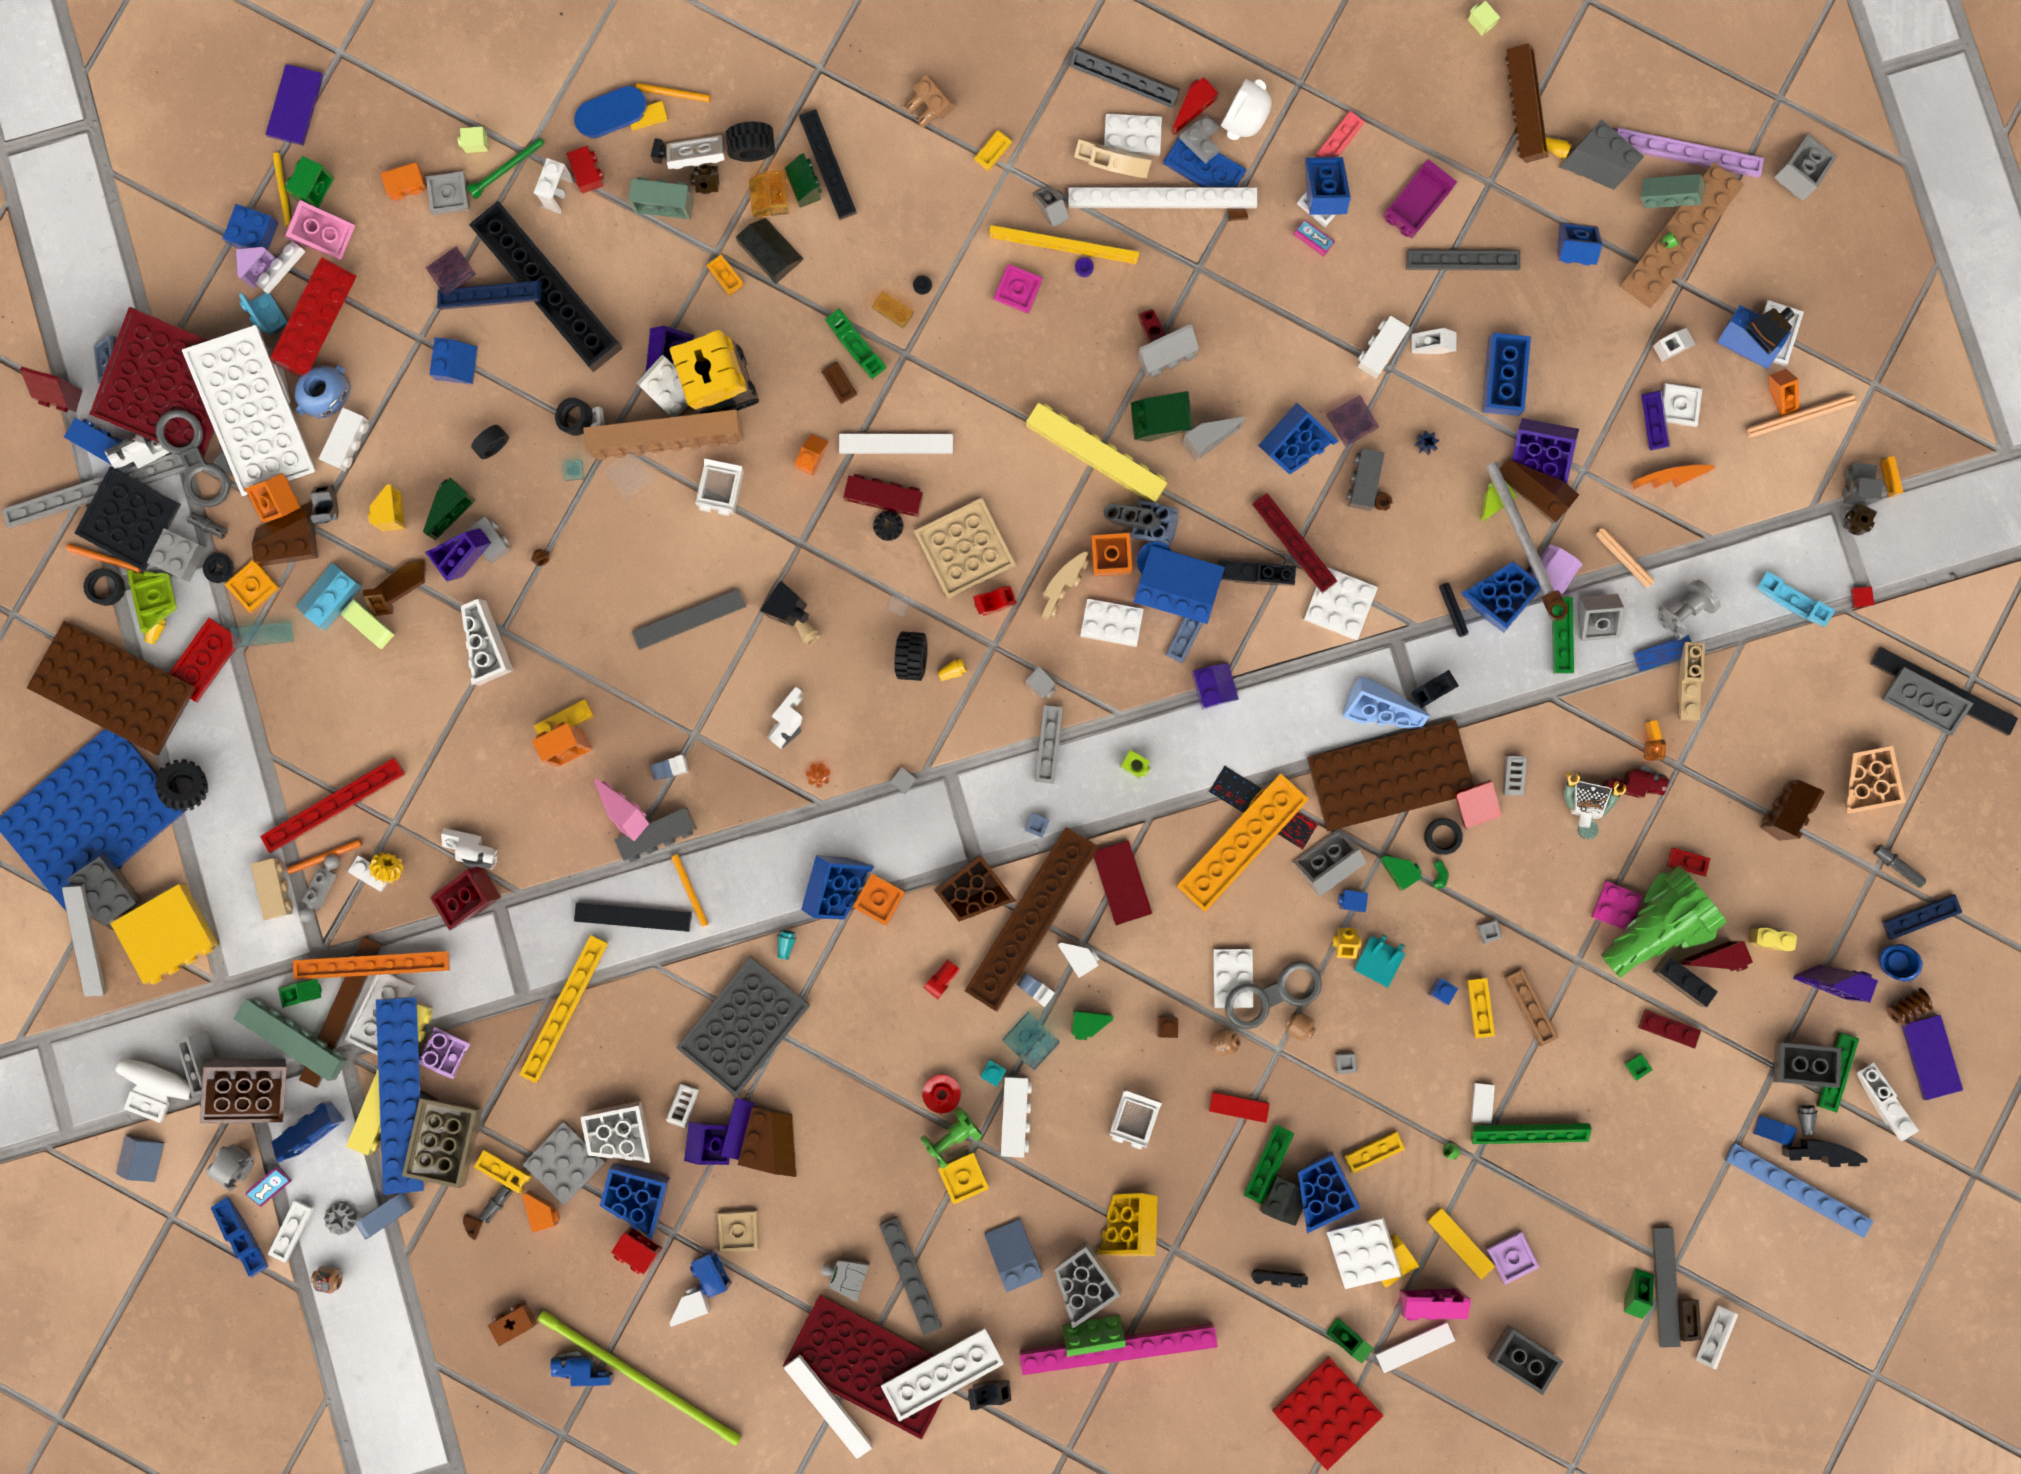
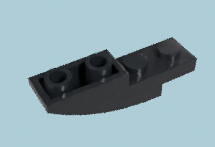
M1218 561V565L1225 567L1221 580L1258 585H1295L1296 566L1262 562Z
M1801 1139V1147H1782V1155L1789 1157L1791 1161H1800L1802 1157H1809V1160H1821V1162L1829 1164V1167H1841V1164L1848 1163V1166L1856 1167L1861 1166L1860 1163H1868L1867 1158L1858 1152L1822 1140Z

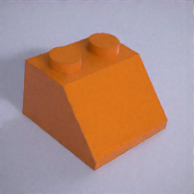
M283 473L245 488L262 523L283 517L301 508Z

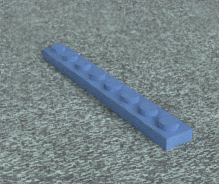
M1735 1143L1732 1144L1724 1159L1865 1238L1873 1223V1220Z

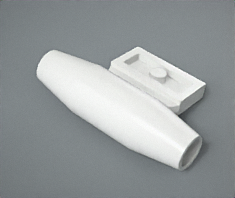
M122 1058L117 1065L116 1072L137 1085L129 1093L124 1107L125 1110L161 1123L164 1121L170 1104L168 1096L191 1100L193 1097L188 1081L173 1072L147 1062Z

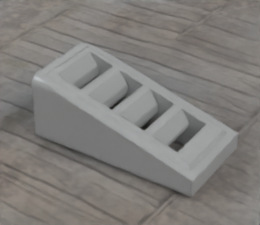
M1505 757L1504 795L1524 796L1527 757ZM1511 762L1520 763V765L1511 766ZM1511 770H1518V771H1519V774H1510V773H1511ZM1510 778H1519V782H1510ZM1509 786H1519V790L1509 789Z

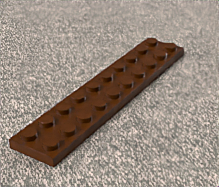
M1067 827L1064 829L966 987V993L994 1011H999L1098 851L1099 847Z

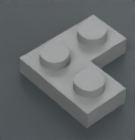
M1206 114L1181 133L1180 139L1206 164L1220 151L1209 139L1218 131L1220 126Z

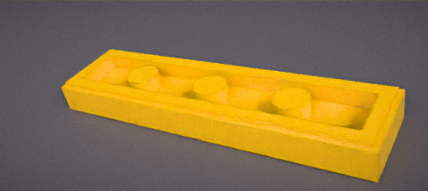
M1441 1207L1426 1220L1480 1280L1495 1268L1492 1262Z

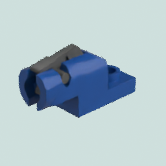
M580 1351L558 1354L551 1359V1376L567 1379L570 1376V1386L611 1385L613 1382V1373H608L607 1370H599L594 1374L593 1358L583 1356Z

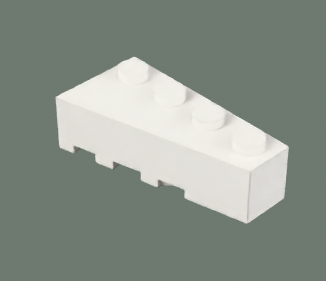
M476 599L462 605L464 631H466L467 639L466 648L469 653L468 663L472 675L471 685L480 686L514 671L486 600Z

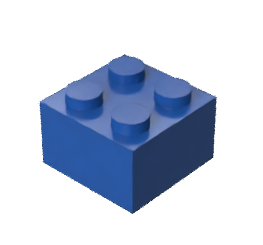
M235 204L222 239L230 246L238 249L264 247L268 251L279 223L270 215Z

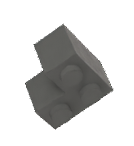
M1854 462L1847 466L1844 471L1846 483L1842 490L1844 504H1863L1868 506L1881 499L1883 480L1876 479L1877 465Z

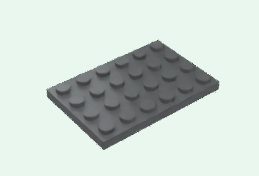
M750 957L676 1048L737 1097L811 1005Z

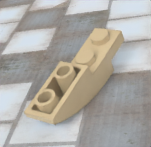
M1083 138L1078 139L1074 155L1075 158L1089 162V165L1141 178H1148L1152 163L1150 158L1120 148L1113 149Z
M1083 552L1074 557L1053 577L1043 593V598L1049 601L1042 613V618L1049 620L1050 616L1054 618L1058 610L1056 603L1058 599L1062 601L1067 591L1064 587L1072 590L1073 586H1078L1082 577L1079 573L1081 569H1086L1090 561L1087 558L1088 552Z
M1684 643L1677 688V702L1679 703L1678 720L1700 721L1705 643Z

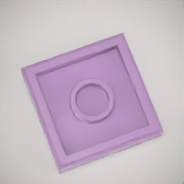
M1522 1231L1486 1248L1505 1285L1539 1268Z

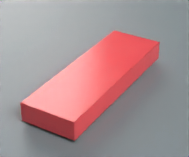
M1349 111L1315 156L1338 157L1365 121L1352 111Z

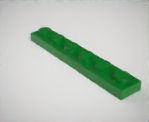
M1590 1123L1473 1126L1471 1142L1472 1144L1589 1142L1592 1129Z

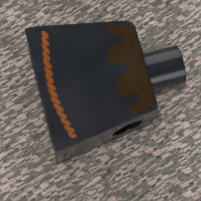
M1786 307L1781 313L1772 308L1748 323L1744 330L1769 355L1792 329L1788 321L1795 314L1789 307Z

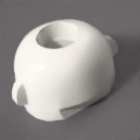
M1245 79L1220 125L1228 131V138L1237 140L1240 137H1250L1257 134L1262 128L1272 107V99L1266 90L1265 82L1261 79H1256L1255 81Z

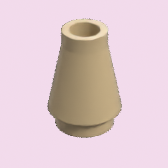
M796 621L794 625L803 643L811 645L819 639L818 631L807 621L804 623Z

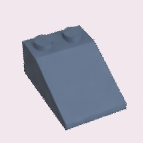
M1021 1219L984 1234L1006 1292L1043 1277L1042 1270Z

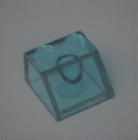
M1027 1012L1002 1039L1033 1070L1060 1043L1030 1012Z

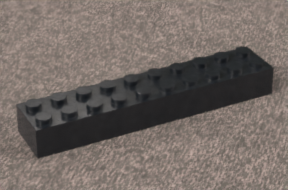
M499 201L469 224L516 282H542L541 301L534 303L592 372H595L622 349L616 339Z

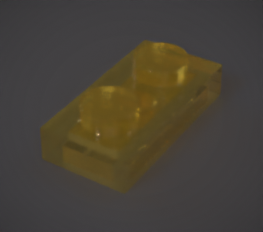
M883 291L872 305V309L903 329L914 314L912 310Z

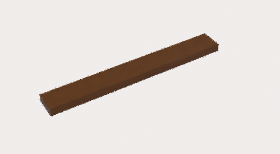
M363 937L354 957L378 955L382 944ZM368 975L345 977L318 1036L319 1039L327 1042V1046L332 1050L336 1049ZM305 1066L299 1081L318 1088L323 1077Z

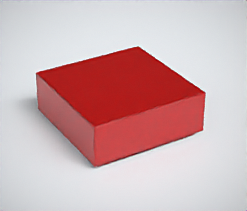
M1872 586L1851 589L1853 608L1874 606Z

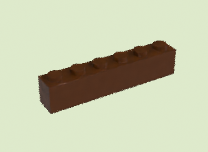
M1529 43L1507 49L1505 62L1510 71L1508 75L1509 85L1512 86L1510 99L1515 108L1512 111V115L1517 124L1515 136L1519 140L1520 146L1517 147L1519 158L1529 163L1549 156L1534 48Z

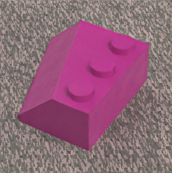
M1458 1288L1400 1290L1401 1315L1409 1321H1416L1419 1318H1426L1427 1320L1468 1319L1471 1299Z

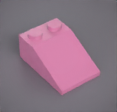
M300 200L297 202L284 237L341 260L355 225Z

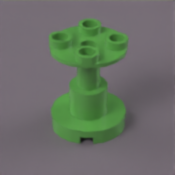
M961 1107L954 1110L958 1120L947 1128L949 1133L934 1144L925 1134L920 1138L927 1147L926 1149L929 1154L937 1158V1162L943 1169L948 1166V1163L941 1153L955 1142L960 1144L970 1135L977 1142L984 1137L979 1128L974 1125L972 1119Z

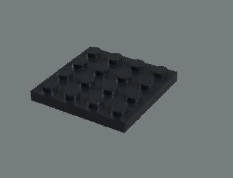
M110 466L74 534L142 571H146L149 566L147 561L163 529H169L182 504Z

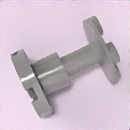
M1693 580L1687 585L1690 596L1682 602L1683 606L1675 613L1666 607H1660L1657 610L1661 617L1659 622L1665 629L1669 628L1679 640L1687 636V631L1682 621L1691 614L1696 616L1702 610L1712 614L1721 607L1719 599L1712 597L1711 593L1713 591L1701 580Z

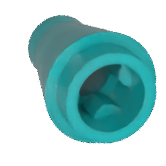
M780 930V934H778L777 958L789 959L797 939L795 932Z

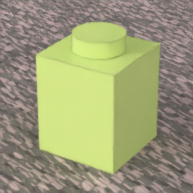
M1485 1L1481 5L1476 4L1470 10L1471 14L1468 21L1483 36L1497 24L1500 16Z
M483 127L460 128V135H458L459 147H462L465 153L487 152V132Z

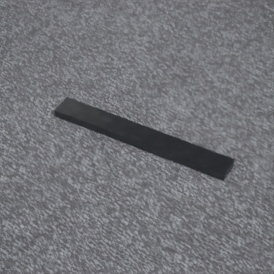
M1882 647L1878 648L1870 665L1893 677H1896L1902 666L1960 695L1973 703L1966 715L2006 736L2011 734L2018 720L2017 717Z

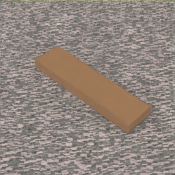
M1523 968L1504 976L1539 1045L1544 1046L1559 1038Z

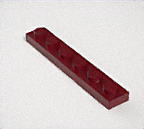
M1268 493L1252 504V507L1322 594L1338 582Z

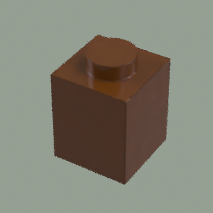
M1157 1017V1037L1178 1038V1018Z

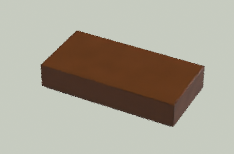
M838 362L821 371L841 405L857 396L855 389Z

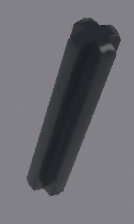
M1450 583L1440 585L1439 589L1458 637L1468 635L1469 631Z

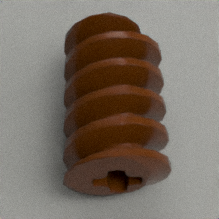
M1919 988L1918 991H1913L1912 995H1907L1905 999H1900L1899 1003H1894L1892 1007H1887V1013L1896 1024L1900 1023L1905 1027L1907 1026L1906 1019L1911 1023L1914 1021L1912 1015L1919 1019V1011L1923 1015L1927 1013L1925 1008L1932 1011V1001L1928 993L1923 988Z

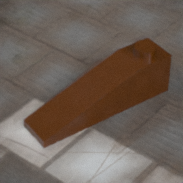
M1508 459L1500 468L1506 483L1552 523H1556L1579 496L1566 482L1511 459Z

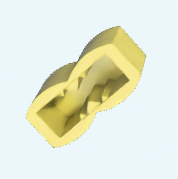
M1752 928L1749 937V943L1754 946L1770 947L1779 951L1795 950L1797 936L1791 932L1775 931L1771 928Z

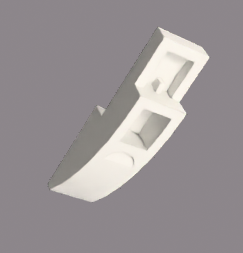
M1875 1063L1857 1072L1859 1080L1884 1123L1891 1127L1900 1142L1919 1131L1896 1099V1093Z

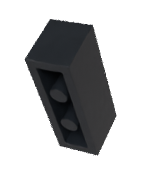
M1663 956L1653 970V973L1700 1007H1708L1718 993L1717 990L1672 957Z

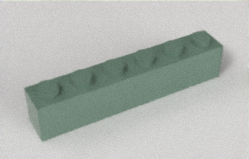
M256 997L254 999H245L233 1018L234 1020L327 1081L336 1080L348 1061L343 1057L344 1054L337 1049L332 1050L324 1040L315 1039L307 1029L298 1028L295 1026V1021L280 1016L281 1013L274 1008L269 1009L264 1005L265 1002Z

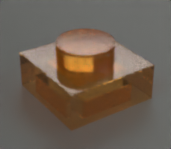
M1664 739L1645 742V761L1665 759L1666 742Z

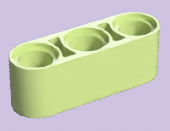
M354 599L340 613L380 649H383L395 636L391 630Z

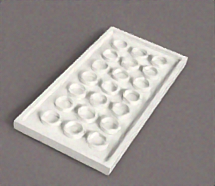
M258 325L182 349L242 496L248 495L245 490L246 487L281 473L290 481L316 472Z

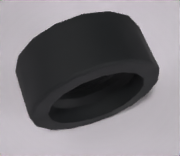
M570 397L563 400L555 413V421L558 428L572 436L584 434L583 428L590 427L593 420V412L589 404L578 398ZM579 406L581 411L580 419L574 426L569 427L567 423L568 415L573 408Z
M493 425L485 429L474 439L471 448L482 460L495 455L506 445L509 436L499 425Z
M104 568L95 569L90 572L85 578L83 585L87 598L93 603L103 606H110L119 602L125 592V583L122 577L116 572ZM103 576L110 577L114 581L113 593L107 598H99L94 590L95 583Z
M1441 818L1432 821L1427 826L1424 832V841L1431 852L1438 855H1448L1460 847L1463 841V833L1461 827L1455 821ZM1446 825L1454 832V842L1447 848H1440L1433 842L1432 834L1438 826Z

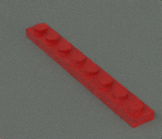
M393 758L261 835L260 838L268 852L273 853L406 774L398 760Z

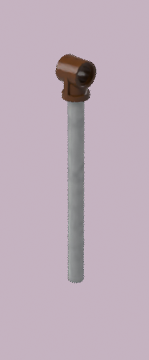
M1493 462L1487 465L1486 469L1544 594L1541 599L1548 616L1553 621H1562L1567 615V605L1560 591L1554 590L1497 462ZM1560 606L1563 609V613L1561 615H1554L1552 613L1553 607Z

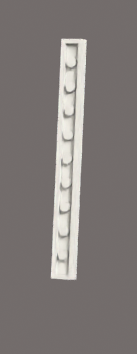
M1069 188L1068 207L1257 208V188Z

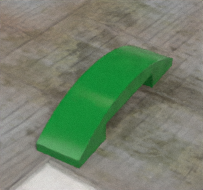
M840 308L825 319V322L842 345L872 380L887 369L877 354L871 350Z

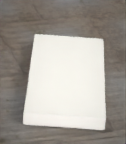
M393 974L376 975L344 1040L378 1055L376 999L410 997L415 985Z

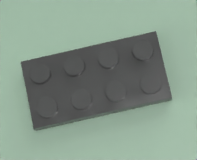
M1902 666L1881 698L1950 736L1953 735L1973 705L1971 701Z

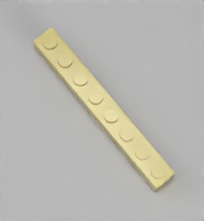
M1038 403L1026 421V426L1148 502L1156 503L1167 486L1166 479L1157 473L1154 475L1149 472L1150 469L1144 464H1136L1131 456L1125 453L1123 455L1120 454L1115 446L1109 443L1107 445L1104 444L1097 435L1086 433L1084 427L1077 423L1075 425L1070 423L1069 419L1061 413L1057 415L1047 404L1041 405Z
M417 1002L418 1043L422 1042L425 1036L424 1028L426 1024L430 1023L433 1013H431L433 1008ZM378 1070L346 1147L365 1155L376 1152L380 1146L381 1126Z

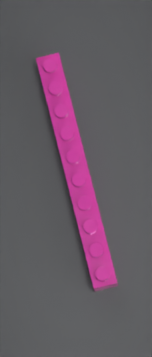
M1213 1323L1125 1335L1126 1347L1067 1357L1065 1344L1020 1350L1022 1375L1217 1348L1215 1326Z

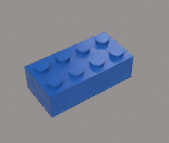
M1492 333L1488 338L1482 413L1520 416L1525 411L1531 336Z

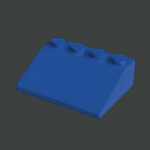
M1151 545L1134 602L1208 624L1225 567Z

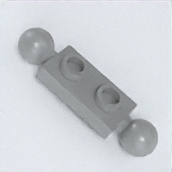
M329 854L325 857V868L318 866L302 899V902L307 904L306 907L299 911V918L303 922L313 920L315 916L313 909H321L337 876L332 870L340 865V858L335 854Z

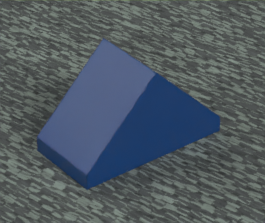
M1759 1115L1753 1134L1791 1147L1797 1128Z

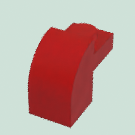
M1011 586L1000 587L989 593L973 596L975 608L979 615L983 614V616L1002 611L1017 604Z

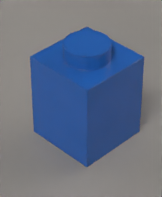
M1342 890V893L1338 895L1337 904L1343 910L1366 912L1368 893Z
M1437 978L1428 995L1445 1005H1449L1459 988L1442 978Z

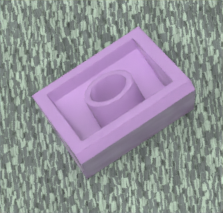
M264 247L236 249L238 276L254 289L257 286L255 283L258 281L259 276L265 273L276 258Z

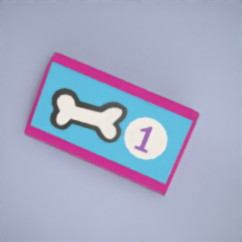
M1306 220L1294 232V236L1323 257L1335 243L1333 239Z

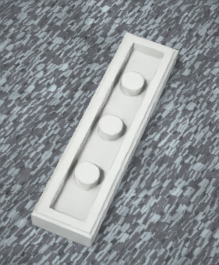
M1443 1322L1375 1353L1383 1373H1386L1454 1342L1455 1339L1447 1322Z

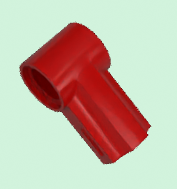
M947 959L923 988L938 1000L960 969Z

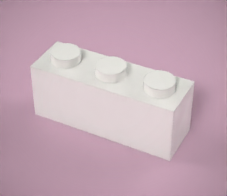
M1392 316L1388 320L1383 319L1378 327L1380 333L1378 336H1372L1368 343L1371 347L1367 352L1363 350L1358 358L1360 361L1358 368L1377 379L1410 327Z
M342 408L319 460L345 472L352 464L354 452L360 447L362 435L368 430L369 420L364 416Z

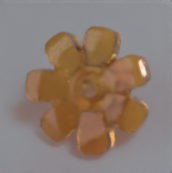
M820 763L818 767L816 764L810 766L812 771L806 772V776L810 777L808 780L810 785L816 783V787L821 788L822 782L828 784L829 778L826 776H829L831 773L829 769L824 770V764Z

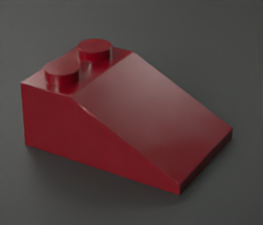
M21 366L20 371L31 398L37 400L38 405L50 408V405L56 406V410L68 413V410L76 412L82 395L81 389L57 376Z
M472 867L465 870L433 895L431 900L450 931L490 907L501 896L485 869Z
M1730 940L1678 961L1681 965L1730 969V971L1736 970L1737 972L1747 969V965L1753 963L1745 941Z

